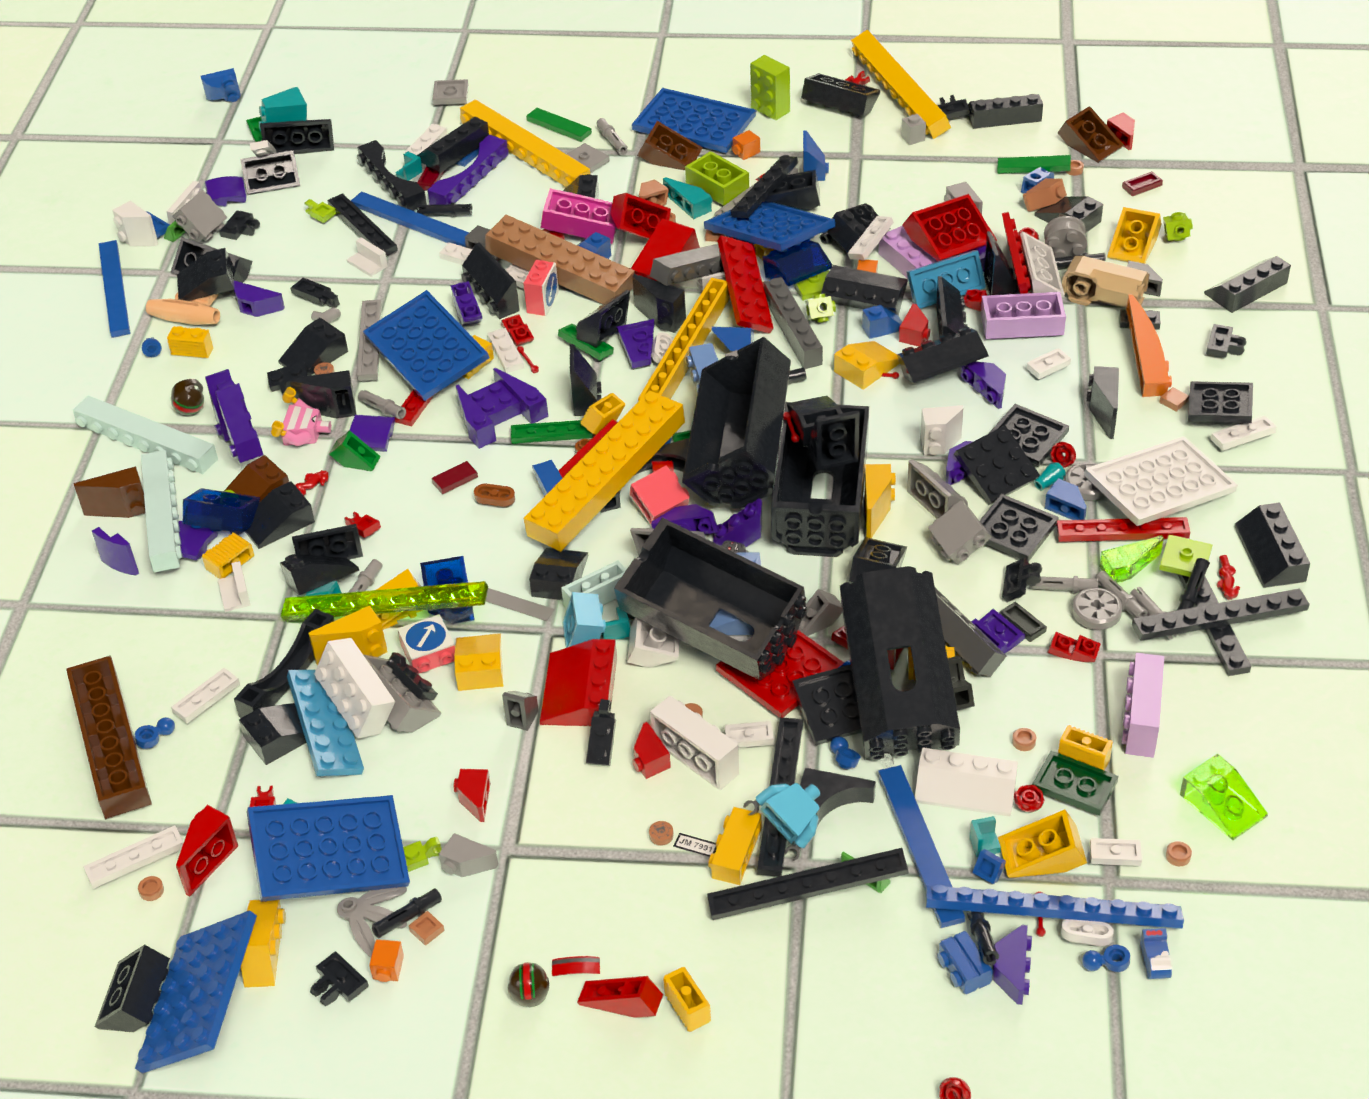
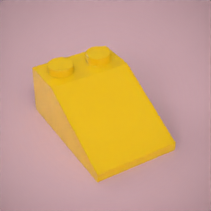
M1123 207L1107 258L1145 264L1157 241L1162 225L1160 213Z
M875 341L848 344L834 354V372L863 390L881 378L883 373H888L900 364L896 353Z
M865 464L864 497L866 537L868 538L873 537L889 513L891 501H895V488H891V485L896 484V475L891 473V464Z
M367 606L308 633L317 666L327 642L352 638L363 655L379 657L388 652L382 622L371 606Z
M501 633L456 638L455 676L458 691L504 687Z
M1066 809L998 837L1003 859L1006 860L1005 868L1009 878L1065 873L1087 864L1077 825Z

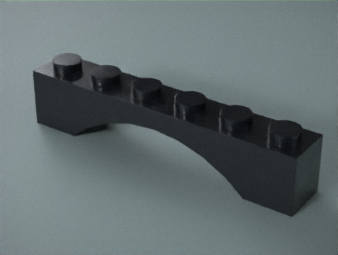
M377 140L357 147L358 162L365 166L367 172L373 175L375 181H378L382 188L389 192L391 198L395 199L399 206L414 211L419 209L417 208L418 204L427 205L425 190L417 182L399 178L386 169L384 147Z
M316 608L303 621L293 645L279 665L264 678L248 683L234 698L240 718L259 708L274 706L290 688L287 679L288 670H306L315 660L308 633L333 622V615Z

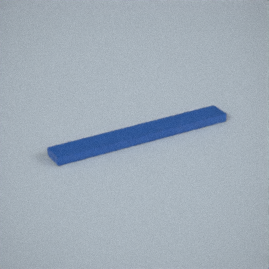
M362 191L351 199L361 210L446 243L466 247L465 236L469 233L467 231Z
M117 240L98 243L111 337L131 334Z
M898 765L878 770L879 779L925 891L927 885L952 887L902 766ZM933 908L941 928L965 923V915L962 910Z

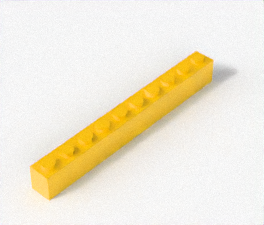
M868 29L851 40L853 45L851 49L856 57L859 55L862 64H866L870 73L874 72L878 82L882 81L883 87L889 90L894 99L897 98L899 105L902 108L905 107L909 116L918 114L926 122V135L929 134L935 139L951 128L944 112Z
M475 99L460 107V120L463 124L475 116L488 122L489 135L507 140L508 152L565 187L571 184L579 175L590 174V168Z
M710 278L640 394L638 402L649 390L669 399L672 398L689 369L686 362V356H689V347L704 344L712 327H714L729 301V290L726 280Z

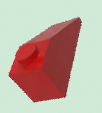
M648 976L585 981L577 1003L580 1006L634 1018L656 1016L663 993Z

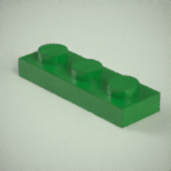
M573 323L558 329V336L574 344L595 359L601 360L613 354L614 347L605 342L595 347L577 340L576 325Z

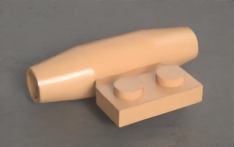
M177 292L175 299H150L146 303V313L171 322L192 325L217 324L220 320V311L210 307V305L218 297V294L185 301L178 300Z

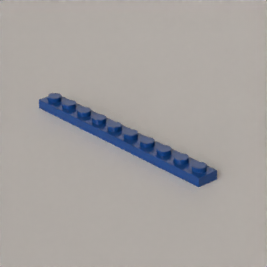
M944 885L926 886V908L1183 929L1184 924L1181 906L1170 903L1152 904L1145 901L1128 902L1120 899L1103 900L1095 897L1079 898L1070 895H1047L1045 893L1030 894L1019 891L1006 892L994 889L981 890L969 887H946Z

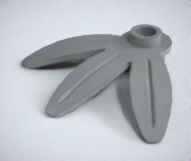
M406 887L371 890L360 898L348 897L338 904V915L344 920L349 921L355 940L369 957H372L375 940L365 919L376 923L390 915L393 911L374 905L405 894L407 891ZM407 922L397 928H405L407 926Z

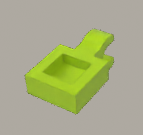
M312 199L304 202L309 207L305 210L306 213L322 223L336 215V209L324 202L317 204Z
M438 837L430 838L423 846L421 841H417L403 847L408 872L428 865V858L439 856L442 848Z

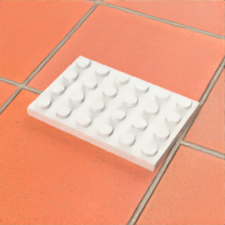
M1184 436L1086 468L1084 476L1136 526L1234 493L1238 487V484Z

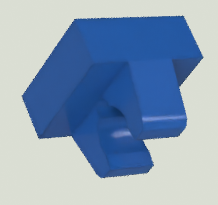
M983 849L980 851L972 873L994 885L999 880L1006 860Z

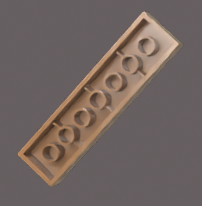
M507 214L485 235V249L490 254L528 271L531 270L536 260L556 263L559 285L604 304L618 294L633 289L632 275L635 272L634 270Z

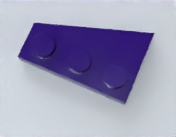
M654 319L617 327V333L632 369L651 365L655 327Z

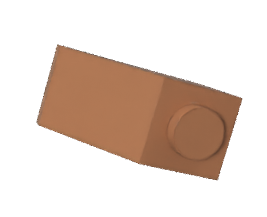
M1050 178L1044 179L1023 194L1028 212L1056 204L1067 196L1063 180Z
M655 179L643 182L640 186L639 197L664 206L667 204L669 188Z

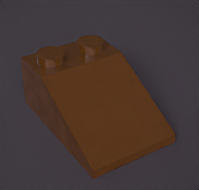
M1091 106L1066 120L1057 132L1069 147L1097 163L1124 146Z
M657 121L637 156L652 165L685 171V166L695 161L703 148Z
M266 455L247 464L224 490H232L239 496V504L233 510L236 514L234 519L238 522L273 489L289 482L288 475Z
M136 466L73 483L84 516L131 518L146 513L144 491Z

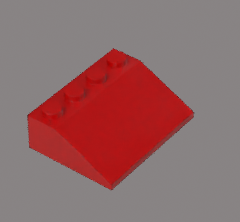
M969 194L912 212L902 224L910 239L937 261L986 246L987 232L991 231Z
M591 639L550 653L540 725L591 726L594 711H599L600 699L612 702L617 664L616 639Z

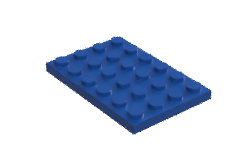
M662 87L634 120L632 130L650 134L655 123L659 121L703 148L727 153L733 145V137L743 133L756 116V110Z
M763 201L749 218H734L731 216V210L703 222L704 229L710 230L713 233H721L726 237L745 240L751 244L762 245L764 248L775 249L778 252L787 251L788 248L800 245L801 242L813 239L816 235L825 233L828 229L835 227V219L768 201Z
M425 290L363 331L365 337L424 401L490 358L487 351L428 290Z
M393 795L247 808L246 813L261 902L408 887L410 884Z
M249 910L180 936L176 943L177 948L173 959L169 963L167 977L161 986L162 991L159 1000L153 1010V1018L146 1030L143 1046L138 1053L136 1070L143 1074L214 1050L257 915Z

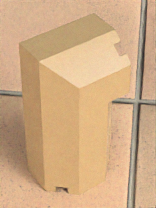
M1075 256L1062 278V287L1064 294L1067 293L1069 295L1068 299L1073 303L1087 306L1092 301H1099L1126 308L1128 295H1133L1140 305L1143 304L1145 298L1143 294L1144 291H1147L1150 274L1146 271L1090 257Z

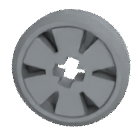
M1085 462L1073 465L1068 469L1065 476V481L1078 486L1083 499L1087 501L1099 500L1105 497L1084 476L1085 469L1098 465L1096 463Z
M1088 588L1080 591L1074 597L1072 614L1075 620L1084 627L1095 630L1108 629L1116 625L1121 619L1122 603L1119 597L1109 590Z

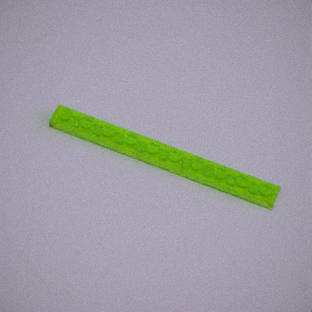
M485 581L289 597L285 598L280 617L284 621L304 620L315 608L334 617H342L367 606H371L376 614L485 605L488 584Z

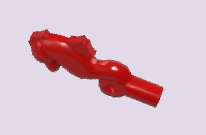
M321 470L314 474L307 473L304 483H297L295 486L305 495L306 490L313 489L319 482L321 486H324L325 482L329 480L327 470Z
M1227 555L1219 556L1221 568L1218 570V573L1223 579L1218 581L1217 587L1223 591L1224 597L1232 600L1239 595L1240 590L1239 586L1234 587L1235 578L1232 575L1236 573V569L1230 565Z

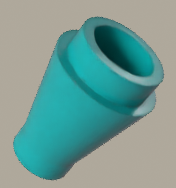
M1058 462L1050 463L1034 481L1037 489L1042 491L1053 485L1058 478L1063 480L1066 472Z

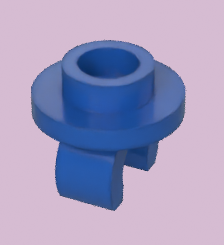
M154 337L146 338L142 343V352L148 357H156L160 354L162 349L161 343L154 339Z

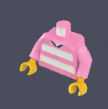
M288 387L282 396V400L285 403L292 402L293 405H289L283 423L277 420L273 422L271 434L274 437L281 435L284 445L301 446L303 444H314L317 442L320 433L331 432V421H322L320 411L310 407L300 398L296 399V391Z

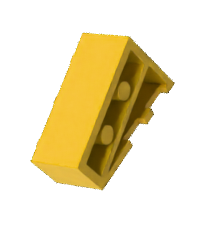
M409 569L398 574L353 605L355 611L371 606L382 622L383 630L398 624L397 621L405 617L414 618L417 616L416 613L425 609H429V611L436 609L426 591Z
M250 900L247 911L250 910L257 917L241 964L244 988L275 986L280 939L282 938V924H285L286 912L285 909H281L280 900L262 902L260 900Z

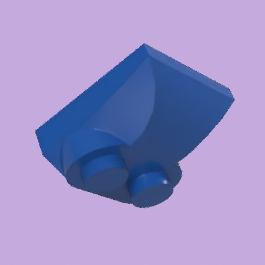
M234 68L200 76L207 100L224 98L226 101L236 102L241 97Z

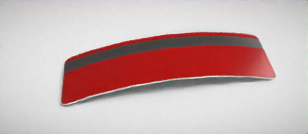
M573 956L553 959L552 976L600 974V957Z

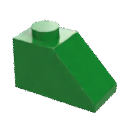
M348 431L336 440L329 452V455L342 466L365 471H373L381 457L351 431Z

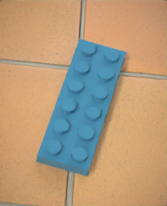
M288 670L287 679L316 776L362 775L364 766L353 732L341 713L338 712L337 707L327 695L320 682L316 679L314 675L316 670Z

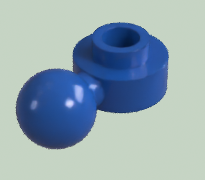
M163 717L158 720L156 727L151 725L139 727L135 731L137 746L144 749L156 746L159 742V735L166 736L173 733L175 729L174 721L169 717Z
M835 737L830 743V749L836 755L835 760L838 762V765L844 769L857 767L860 755L849 748L848 741L845 738Z
M1111 945L1106 948L1102 955L1097 951L1090 950L1083 955L1082 964L1089 971H1096L1102 965H1105L1113 972H1122L1130 965V952L1122 945Z

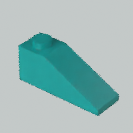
M667 177L663 178V185L669 188L668 198L691 218L696 219L712 212V197L702 188Z

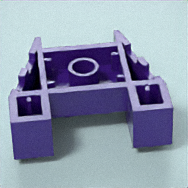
M496 367L493 368L495 383L473 393L467 394L459 384L456 385L458 404L463 415L468 437L478 449L497 441L495 426L517 415L522 414L530 424L549 417L547 399L537 388Z
M229 369L205 376L217 421L214 427L218 437L222 436L225 442L231 441L232 445L229 446L232 457H236L242 463L263 456L257 432L252 426V418L247 410L240 384L233 382Z

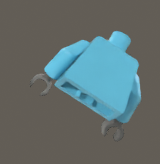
M786 783L770 785L756 796V800L746 801L743 808L752 803L755 809L748 815H756L760 810L791 844L795 841V845L788 846L785 851V855L790 849L797 851V855L792 860L794 861L799 858L800 849L805 848L816 834L819 820L816 813L820 807L814 800L820 796V791L813 784H810L806 789H803L798 783H794L791 786Z

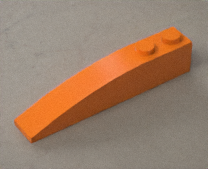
M1128 295L1126 310L1142 397L1162 396L1168 391V388L1172 387L1171 375L1168 376L1169 362L1165 360L1159 337L1146 312L1133 295Z

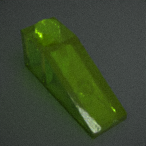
M1161 535L1101 551L1099 567L1102 571H1106L1117 583L1132 579L1161 554L1164 538Z

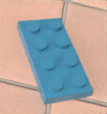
M978 250L906 271L913 303L917 304L919 308L936 304L938 276H942L956 287L961 295L966 294L967 290L986 288Z

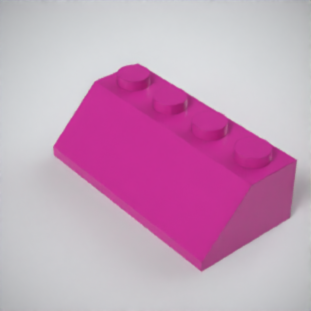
M549 189L540 228L587 238L597 232L609 237L611 244H613L617 229L611 216L612 202Z

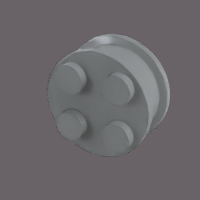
M1059 213V217L1051 220L1044 229L1045 244L1052 247L1055 258L1081 255L1087 247L1085 225L1076 217Z

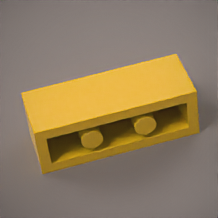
M733 807L730 816H726L723 825V835L719 834L716 841L717 850L715 853H711L708 867L711 868L712 879L736 885L741 884L762 829V813L748 815L753 811Z

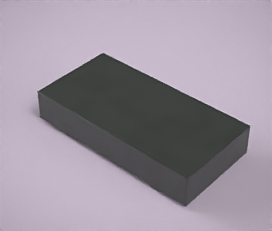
M1016 601L999 612L1024 633L1025 639L1029 642H1032L1047 631L1045 624Z

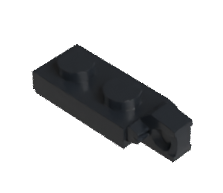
M304 277L290 288L292 294L315 303L327 304L328 307L332 308L340 305L338 295L332 292L331 288Z
M396 652L392 653L386 662L393 669L392 673L418 699L434 700L438 693L432 688V684L428 680L423 679L415 667L406 664V658Z
M600 699L599 711H594L586 758L587 764L611 765L616 719L615 713H611L612 702L610 700Z

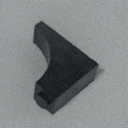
M805 768L800 786L806 789L810 784H813L820 791V796L814 800L820 807L816 813L819 818L818 825L829 812L840 806L858 802L874 803L876 781Z

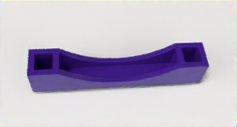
M488 135L479 143V154L471 166L457 175L438 180L427 190L429 204H451L461 199L508 156L507 140Z

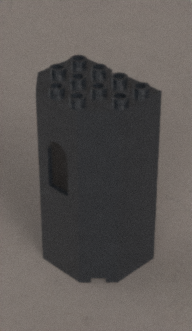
M765 337L737 350V357L726 356L702 369L682 483L709 505L719 506L720 503L730 504L731 508L742 509L749 503H753L757 499H763L773 492L791 360Z
M785 402L784 412H789L786 403L790 402ZM839 405L842 414L857 410L860 413L858 462L821 470L816 469L809 454V446L803 447L800 437L798 442H792V434L787 420L783 419L771 505L772 539L777 543L782 542L786 545L787 550L793 555L838 557L843 554L844 549L849 546L854 547L859 543L865 464L869 439L870 406ZM791 418V422H792V424H793L795 433L798 435V432H797V430H796V427H795V425H794V423H793V420H792V418ZM828 473L833 476L832 499L811 498L813 478L817 474Z
M663 517L642 546L638 558L633 559L614 587L620 610L758 680H762L771 674L777 665L781 666L786 656L785 652L788 648H792L796 642L797 631L807 612L804 586ZM721 610L751 625L754 629V635L747 641H738L710 627V624Z
M905 566L863 572L855 576V582L841 584V607L865 759L879 760L888 755L901 757L907 755L909 750L914 749L921 753L922 748L951 750L959 746L960 725L932 572L923 571L918 573L915 567ZM911 647L916 684L909 691H900L892 683L887 650Z

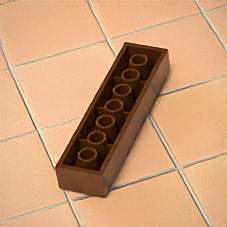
M111 655L66 668L98 802L104 818H111L152 805L119 678Z

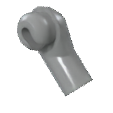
M330 308L323 313L313 311L311 319L317 320L322 318L326 322L331 323L340 317L341 312L337 308Z

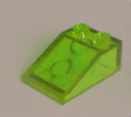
M1218 753L1183 776L1180 796L1233 841L1268 817L1267 811L1236 768Z

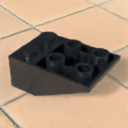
M867 203L851 207L834 214L832 219H835V227L828 229L827 232L848 253L876 216L879 215Z
M349 370L289 379L290 387L296 391L295 398H300L310 407L318 409L321 416L338 419L357 415Z
M827 395L786 403L803 447L809 446V437L816 419L842 414L839 405Z

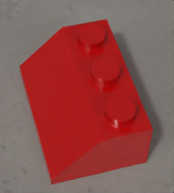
M626 192L613 196L611 216L619 230L649 240L662 218L670 220L671 208Z

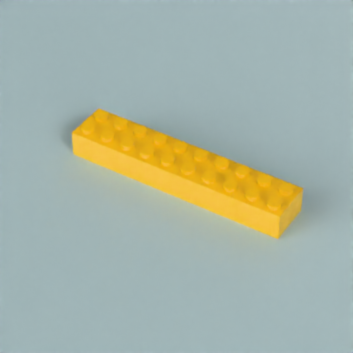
M649 390L523 518L527 536L561 552L685 423L683 404Z

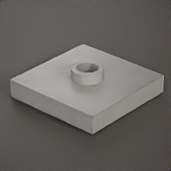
M468 79L435 80L432 97L433 105L467 104Z
M586 143L567 153L568 156L590 168V173L610 161L608 155Z

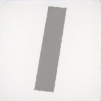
M481 586L473 597L545 621L549 619L555 610Z

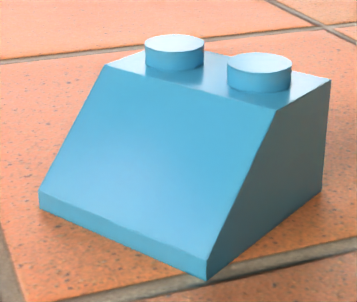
M572 592L562 622L566 648L591 639H600L601 633L605 632L606 621L602 620L603 604L599 602L598 594Z

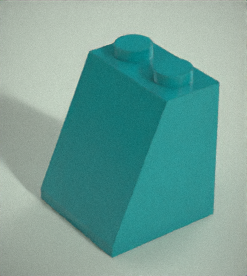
M293 87L261 99V106H259L261 121H259L260 132V123L307 120V103L298 87Z

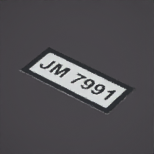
M683 833L678 834L673 847L710 857L711 853H715L717 850L716 843Z

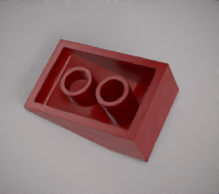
M208 804L192 819L176 863L183 888L189 897L239 846L230 816Z

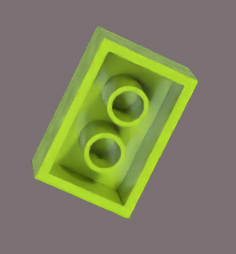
M764 54L750 63L751 108L774 120H778L790 112V67Z
M711 151L685 166L686 184L702 188L711 195L712 200L723 206L749 188L748 171Z

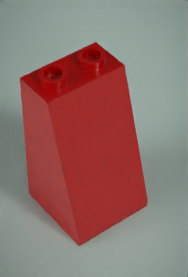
M662 218L632 265L631 269L635 271L634 274L655 280L650 277L653 259L700 248L695 228Z

